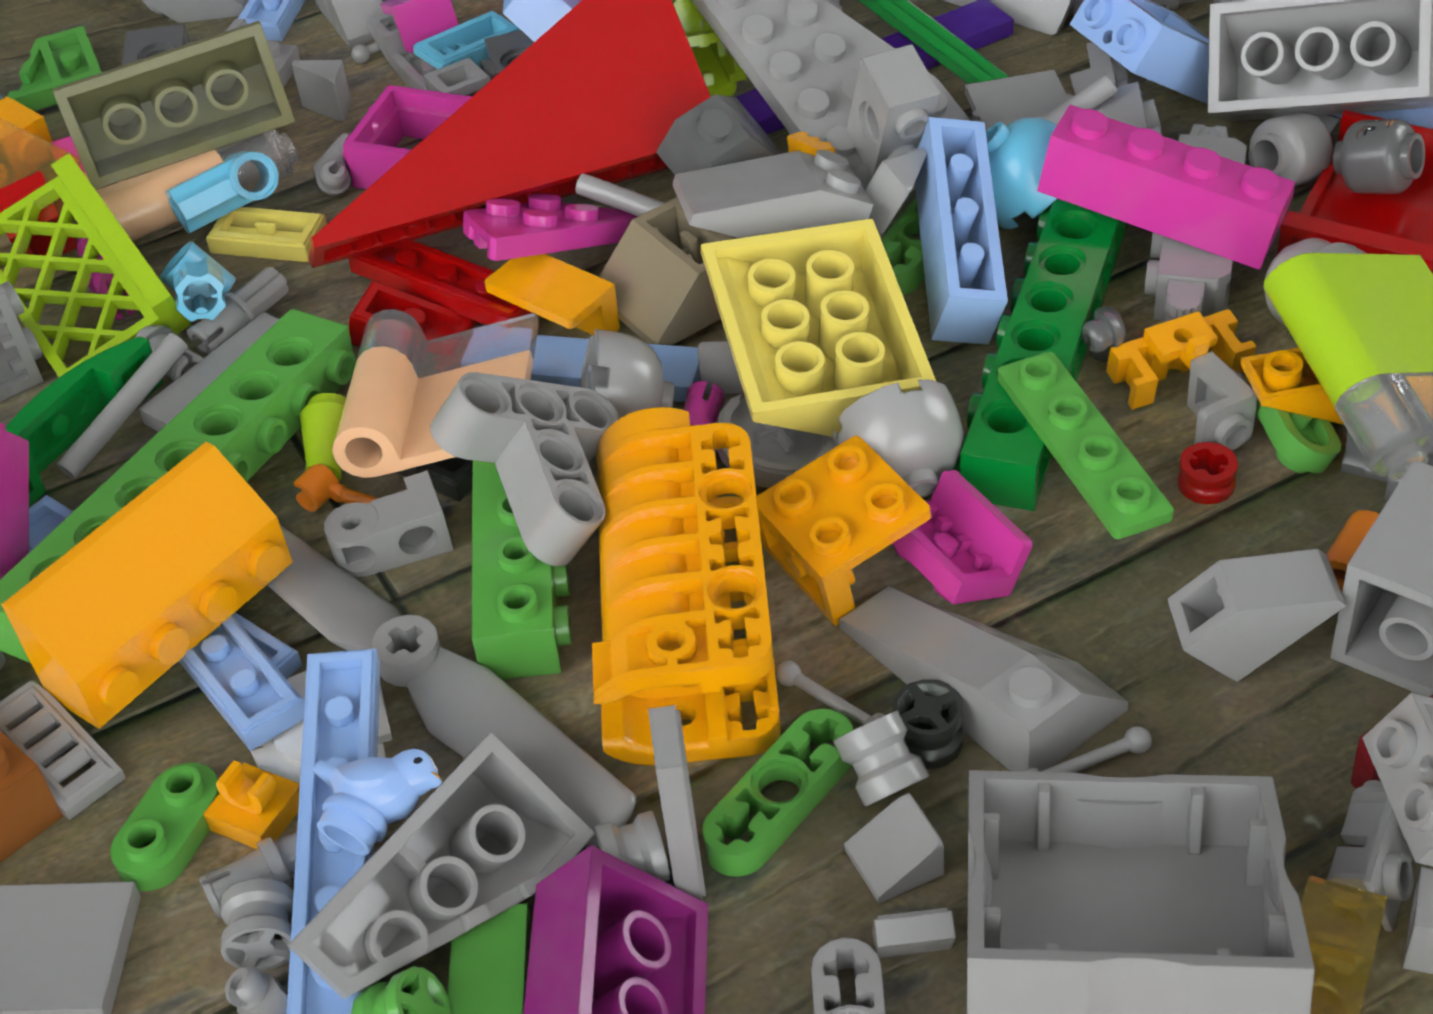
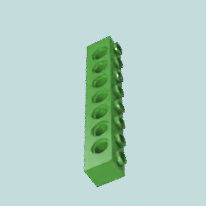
M290 309L0 580V651L31 663L1 604L203 443L208 442L214 445L243 479L248 482L301 428L300 413L307 406L310 398L321 393H336L352 378L356 358L353 354L349 327L295 309Z

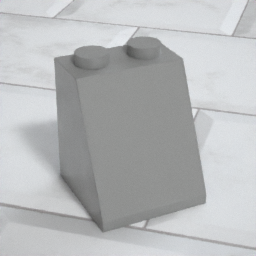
M1413 460L1348 563L1342 592L1347 606L1338 613L1330 658L1427 697L1433 695V466Z

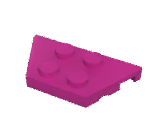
M532 194L529 195L528 203L520 204L518 201L509 199H491L486 201V208L463 211V233L469 239L474 240V244L479 249H488L487 257L490 260L500 261L619 243L632 219L638 216L617 209L602 208L588 204L561 202L562 198L557 195Z

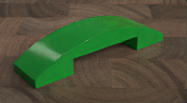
M139 336L85 360L49 384L8 423L6 431L29 441V507L46 492L39 474L83 434L153 351L149 339ZM163 379L156 384L145 399L164 383Z

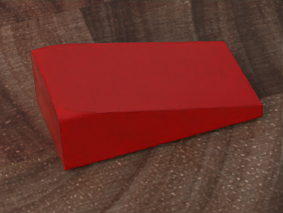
M372 281L349 316L348 327L351 343L361 348L370 349L372 347L385 346L396 349L406 355L456 362L477 321L459 315L443 306Z

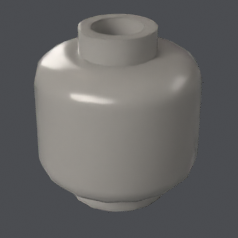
M1306 112L1267 119L1255 129L1250 139L1249 163L1251 167L1265 168L1274 172L1277 176L1295 181V186L1311 183L1317 180L1322 170L1331 164L1333 155L1332 137L1326 125L1317 116Z

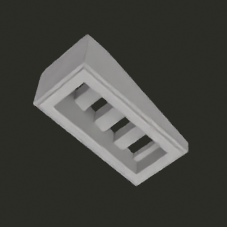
M31 680L0 701V730L39 766L61 813L68 820L74 818L126 779L123 770L37 681ZM53 731V732L50 733L48 736H46L45 738H43L41 741H39L38 743H36L38 740H40L42 737H44L45 735H47L49 732ZM70 748H72V750H70V751H69L68 753H66L64 756H62L61 758H59V759H58L57 761H55L53 764H51L50 766H48L46 769L44 768V767H46L48 764H50L51 762H53L55 759H57L59 756H61L62 754H64L66 751H68ZM87 763L92 766L62 788L60 785L61 782Z

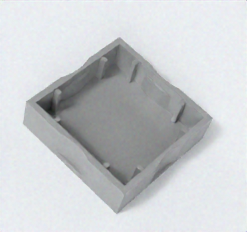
M969 770L967 1014H1310L1314 964L1299 895L1290 883L1284 868L1286 835L1273 777L1163 774L1147 777L1119 778L1086 775L1076 772Z

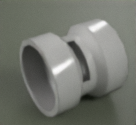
M898 711L882 716L833 741L842 761L852 764L858 776L855 789L864 807L930 776L921 757L910 753L904 741L907 728Z

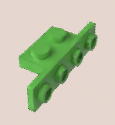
M1045 352L998 368V382L1114 539H1122L1172 521L1173 506L1053 352Z

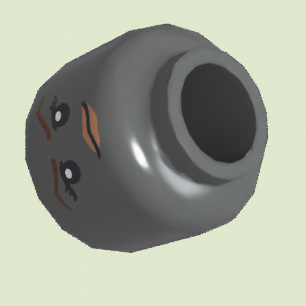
M1400 119L1357 121L1348 128L1343 141L1336 143L1333 152L1335 172L1338 175H1342L1348 189L1357 194L1402 193L1411 185L1413 179H1418L1421 176L1425 165V145L1421 134L1415 133L1408 122Z

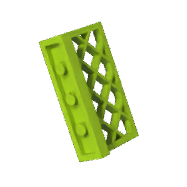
M70 153L51 164L58 175L56 178L0 213V236L5 233L17 234L11 252H0V266H5L4 272L0 267V284L9 281L14 288L21 268L41 269L35 289L14 288L24 308V313L18 315L24 326L31 330L42 353L58 377L98 353L135 338L137 333L148 325L167 326L175 335L191 325L189 320L176 310V302ZM61 198L64 205L57 223L37 221L42 209ZM74 218L76 219L78 224H72ZM32 235L53 236L46 256L26 254ZM68 237L88 238L82 258L61 257ZM98 254H100L104 260L97 259ZM56 270L78 271L71 292L50 290ZM92 273L114 274L108 294L86 293ZM124 289L129 296H122ZM24 302H30L28 308ZM45 303L66 305L59 326L38 324ZM81 306L103 308L96 329L74 327ZM117 309L139 310L144 316L143 319L124 331L111 330ZM48 338L55 339L53 345ZM70 340L92 342L88 355L70 367L66 366L63 359Z

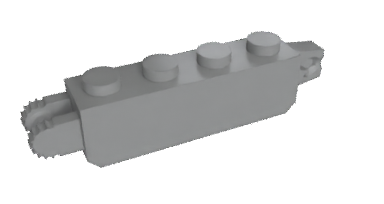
M1194 124L1189 135H1179V142L1196 148H1207L1216 152L1219 156L1245 164L1247 145L1237 138H1228L1227 127L1217 125L1215 127H1207L1204 124ZM1153 232L1150 258L1160 260L1148 259L1144 295H1155L1153 319L1166 322L1197 311L1205 317L1227 310L1233 260Z

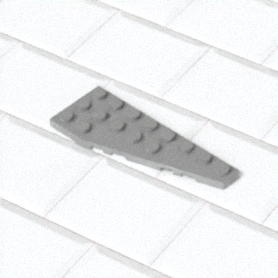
M691 0L790 135L803 131L807 132L810 137H819L821 142H830L832 147H835V153L849 161L848 165L856 177L860 179L861 185L865 190L871 180V176L846 131L861 57L895 48L826 0ZM929 73L941 94L935 117L971 121L938 78ZM915 183L902 206L912 203L916 198Z

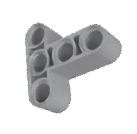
M469 372L463 375L430 424L431 435L444 451L454 457L495 463L527 549L537 559L546 564L565 566L574 559L604 520L606 514L605 505L589 463L596 455L598 442L603 433L619 419L618 412L613 404L603 395L587 388L479 372Z

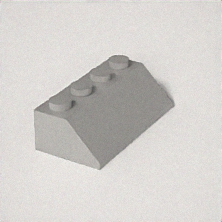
M1244 0L1210 4L1208 114L1228 122L1267 120L1300 112L1322 116L1342 114L1344 110L1364 113L1433 107V0Z

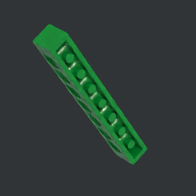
M1058 198L1050 205L1051 208H1046L1040 213L1037 228V240L1039 242H1030L1028 245L1024 263V275L1026 277H1017L1014 282L1010 304L1012 315L1003 314L1001 317L996 341L998 353H988L982 375V388L984 391L982 394L974 392L971 397L967 414V428L969 431L967 435L963 434L960 457L952 469L960 472L992 504L1035 512L1053 455L998 382V368L1045 352H1053L1075 381H1078L1090 342L1084 343L1082 328L1086 322L1094 320L1095 310L1103 305L1129 225L1123 221Z

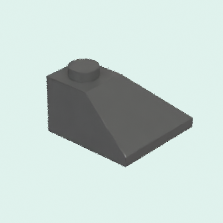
M713 95L677 118L656 151L674 175L783 154L736 97Z

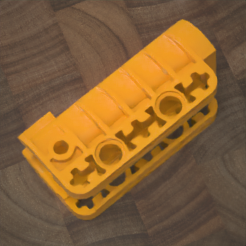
M655 407L632 412L621 417L607 428L601 436L596 450L597 487L604 502L606 514L604 520L598 526L602 642L592 643L594 705L601 704L603 752L627 763L655 766L648 709L675 705L676 710H680L681 720L688 719L693 721L682 726L687 762L746 757L765 753L779 739L781 722L749 435L743 428L732 423L691 426L689 412L677 408ZM728 448L730 468L717 469L715 450ZM724 494H735V495H738V496H740V497H737V496L717 497V496L724 495ZM736 528L737 542L726 543L724 529ZM739 562V565L726 566L727 563ZM744 600V607L732 608L731 601L738 602ZM746 629V638L735 640L734 630ZM754 701L757 721L756 729L743 730L740 702Z

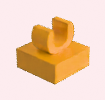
M233 760L216 782L219 794L203 815L210 831L258 849L257 842L268 837H271L273 842L278 840L297 815L300 784L245 762L241 765L240 762Z

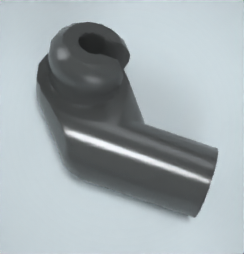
M1110 306L1096 309L1094 320L1086 322L1082 328L1084 343L1091 342L1089 350L1095 360L1108 362L1110 347L1115 346L1117 348L1125 342L1126 330L1122 317L1115 308Z

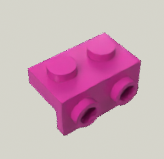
M958 471L942 472L931 500L925 501L930 506L931 519L892 543L895 551L900 557L909 561L933 584L935 591L952 604H963L1010 596L1032 549L1031 539Z

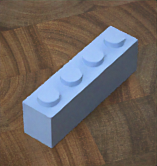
M929 117L918 147H922L927 152V155L916 178L915 189L931 340L988 345L1008 302L985 123Z

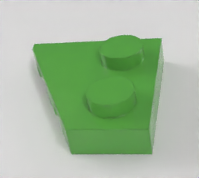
M84 26L37 38L30 50V59L24 62L19 72L22 86L19 91H10L8 97L35 111L57 104L52 92L53 88L102 73Z

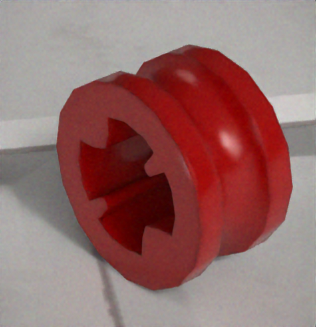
M1201 442L1187 447L1182 452L1179 461L1180 472L1177 484L1179 491L1187 499L1206 505L1218 504L1227 500L1234 493L1238 460L1229 448L1218 443Z

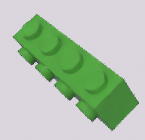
M473 460L472 642L477 662L489 668L502 680L562 673L561 646L572 645L568 605L559 606V597L570 596L571 593L568 564L565 566L546 564L537 559L527 549L495 463Z

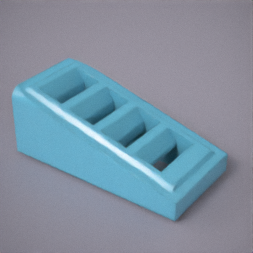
M490 11L417 42L413 45L414 54L437 70L470 58L480 67V60L488 59L485 38L521 29L494 11Z

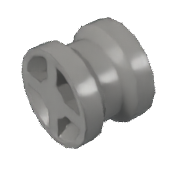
M652 810L637 814L633 823L620 827L611 822L595 825L601 850L666 883L671 882L662 838Z
M255 878L232 885L223 894L221 916L224 923L228 925L223 930L221 936L220 952L224 961L236 968L253 966L259 971L275 969L290 960L288 944L291 942L292 925L290 922L292 921L293 889L285 883L274 879Z

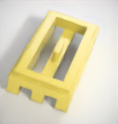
M240 207L218 218L206 237L210 253L309 263L311 238L327 225L325 214Z

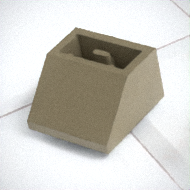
M678 197L632 219L599 275L600 278L615 284L619 320L647 344L674 345L720 320L721 317L702 259L701 244L733 238L729 235L689 225Z

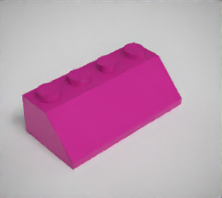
M1070 104L1051 134L1037 191L1260 270L1291 204L1295 181L1277 176L1274 172L1265 168L1251 167L1219 156L1210 149L1196 148L1164 137L1152 129L1138 128L1106 117L1099 111L1082 109Z

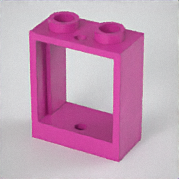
M388 85L376 102L369 107L366 115L353 132L347 136L343 144V158L349 167L353 187L368 189L411 151V149L396 147L404 136L425 139L466 103L471 96Z

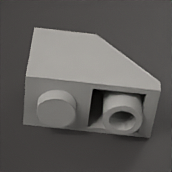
M1319 549L1219 560L1167 598L1183 651L1236 682L1347 606L1327 554Z

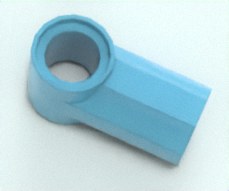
M238 152L231 154L224 162L166 190L165 193L177 220L182 224L187 233H191L254 200L258 201L267 198L277 187L279 174L275 163L265 154L259 152ZM246 161L254 163L260 174L257 186L250 191L245 190L238 180V170Z
M190 241L169 261L159 279L175 291L176 310L193 322L203 318L214 320L226 307L224 294L232 288L236 277L195 243Z

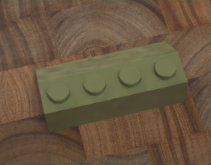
M260 21L52 89L87 177L95 190L295 122Z

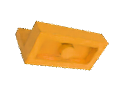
M547 254L510 259L485 279V287L488 293L568 329L576 327L591 335H595L594 330L596 329L617 332L620 329L615 284Z

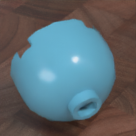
M1040 117L1019 118L1007 125L1003 122H997L986 130L997 222L1002 229L1018 227L1019 225L1012 218L1024 211L1033 219L1057 199L1037 191L1050 137L1057 126L1052 121Z

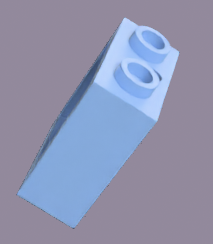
M1149 0L1083 1L1069 25L1133 74L1208 104L1209 37L1175 12Z

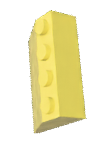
M873 218L701 244L702 259L753 422L832 437L833 430L837 433H840L842 430L838 420L839 416L861 397L895 383H899L902 393L922 390L918 380L930 379L936 381Z

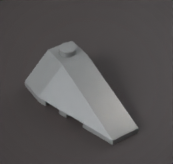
M890 586L839 619L842 631L906 684L926 679L938 680L953 687L963 701V722L961 724L963 732L1010 771H1025L1029 768H1037L1043 771L1055 766L1128 711V701L1078 662Z
M490 732L442 780L441 785L435 788L288 944V947L344 1000L534 895L536 884L574 858L593 837L595 832Z

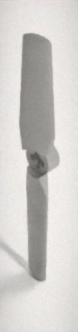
M280 525L293 563L268 583L267 586L331 643L346 651L377 648L381 661L380 676L384 681L394 686L407 687L410 700L430 734L463 758L490 732L494 734L595 832L593 837L586 843V848L591 845L599 847L595 825L611 822L620 827L626 824L633 813L637 798L616 777L489 668L442 648L437 629L430 620L417 615L402 616L395 606Z

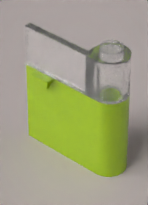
M1305 253L1292 257L1278 265L1265 279L1263 288L1375 476L1383 477L1390 475L1392 479L1398 480L1403 478L1413 460L1427 464L1429 460L1427 455L1433 450V274L1421 255Z

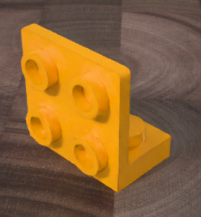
M859 436L849 438L756 496L760 534L764 549L834 626L839 624L840 618L855 609L850 585L855 583L852 569L931 519L930 506Z

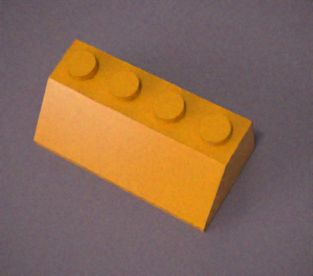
M205 442L1 605L43 688L63 707L100 729L174 664L180 661L189 649H193L219 627L222 622L231 617L232 614L291 565L293 560L277 516L214 445Z

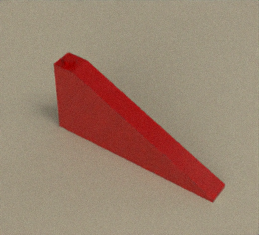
M582 0L317 232L311 238L308 258L311 267L323 266L463 226V211L486 208L487 200L509 199L522 204L528 203L529 195L552 194L561 198L577 194L575 191L577 180L583 173L615 184L668 169L669 167L656 153L666 134L677 118L711 97L672 0Z

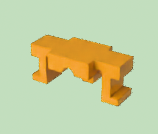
M1230 309L1205 317L1197 311L1145 328L1143 337L1123 343L1117 348L1115 346L1110 347L1106 372L1114 384L1123 381L1127 382L1130 387L1128 405L1131 410L1154 403L1158 381L1166 379L1168 370L1177 369L1182 373L1190 371L1191 360L1207 354L1210 350L1228 367L1241 374L1244 373L1240 365L1241 357L1255 355L1257 346L1252 340L1241 343L1235 336L1238 320Z

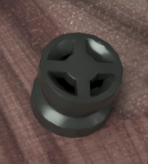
M926 679L911 682L900 689L893 699V712H899L907 728L904 741L910 753L920 756L926 769H937L949 765L957 759L963 749V728L961 726L963 722V701L959 693L949 684L938 680Z

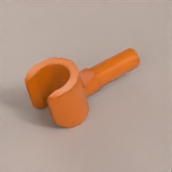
M322 464L313 465L293 482L294 486L302 489L296 495V501L310 512L318 510L329 499L347 504L355 502L368 504L372 500L378 499L340 484L335 474Z

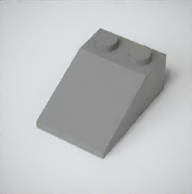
M818 150L816 156L794 151L678 173L675 175L672 184L689 225L737 238L864 220L869 218L874 205L862 187L860 179L856 177L848 165L849 161L836 153L826 150Z

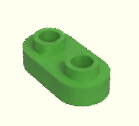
M1257 398L1255 416L1262 423L1276 449V456L1279 461L1288 469L1297 473L1324 472L1341 450L1340 439L1330 421L1261 406Z
M182 763L167 769L155 779L117 833L111 845L110 856L122 882H134L138 891H152L169 885L182 874L210 832L203 814L219 794L216 787L218 778L211 768L200 763ZM152 842L150 845L141 848L145 843Z

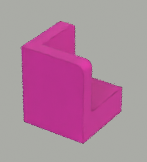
M388 0L380 3L383 13L394 17L404 50L409 53H414L413 45L417 42L459 25L451 0Z

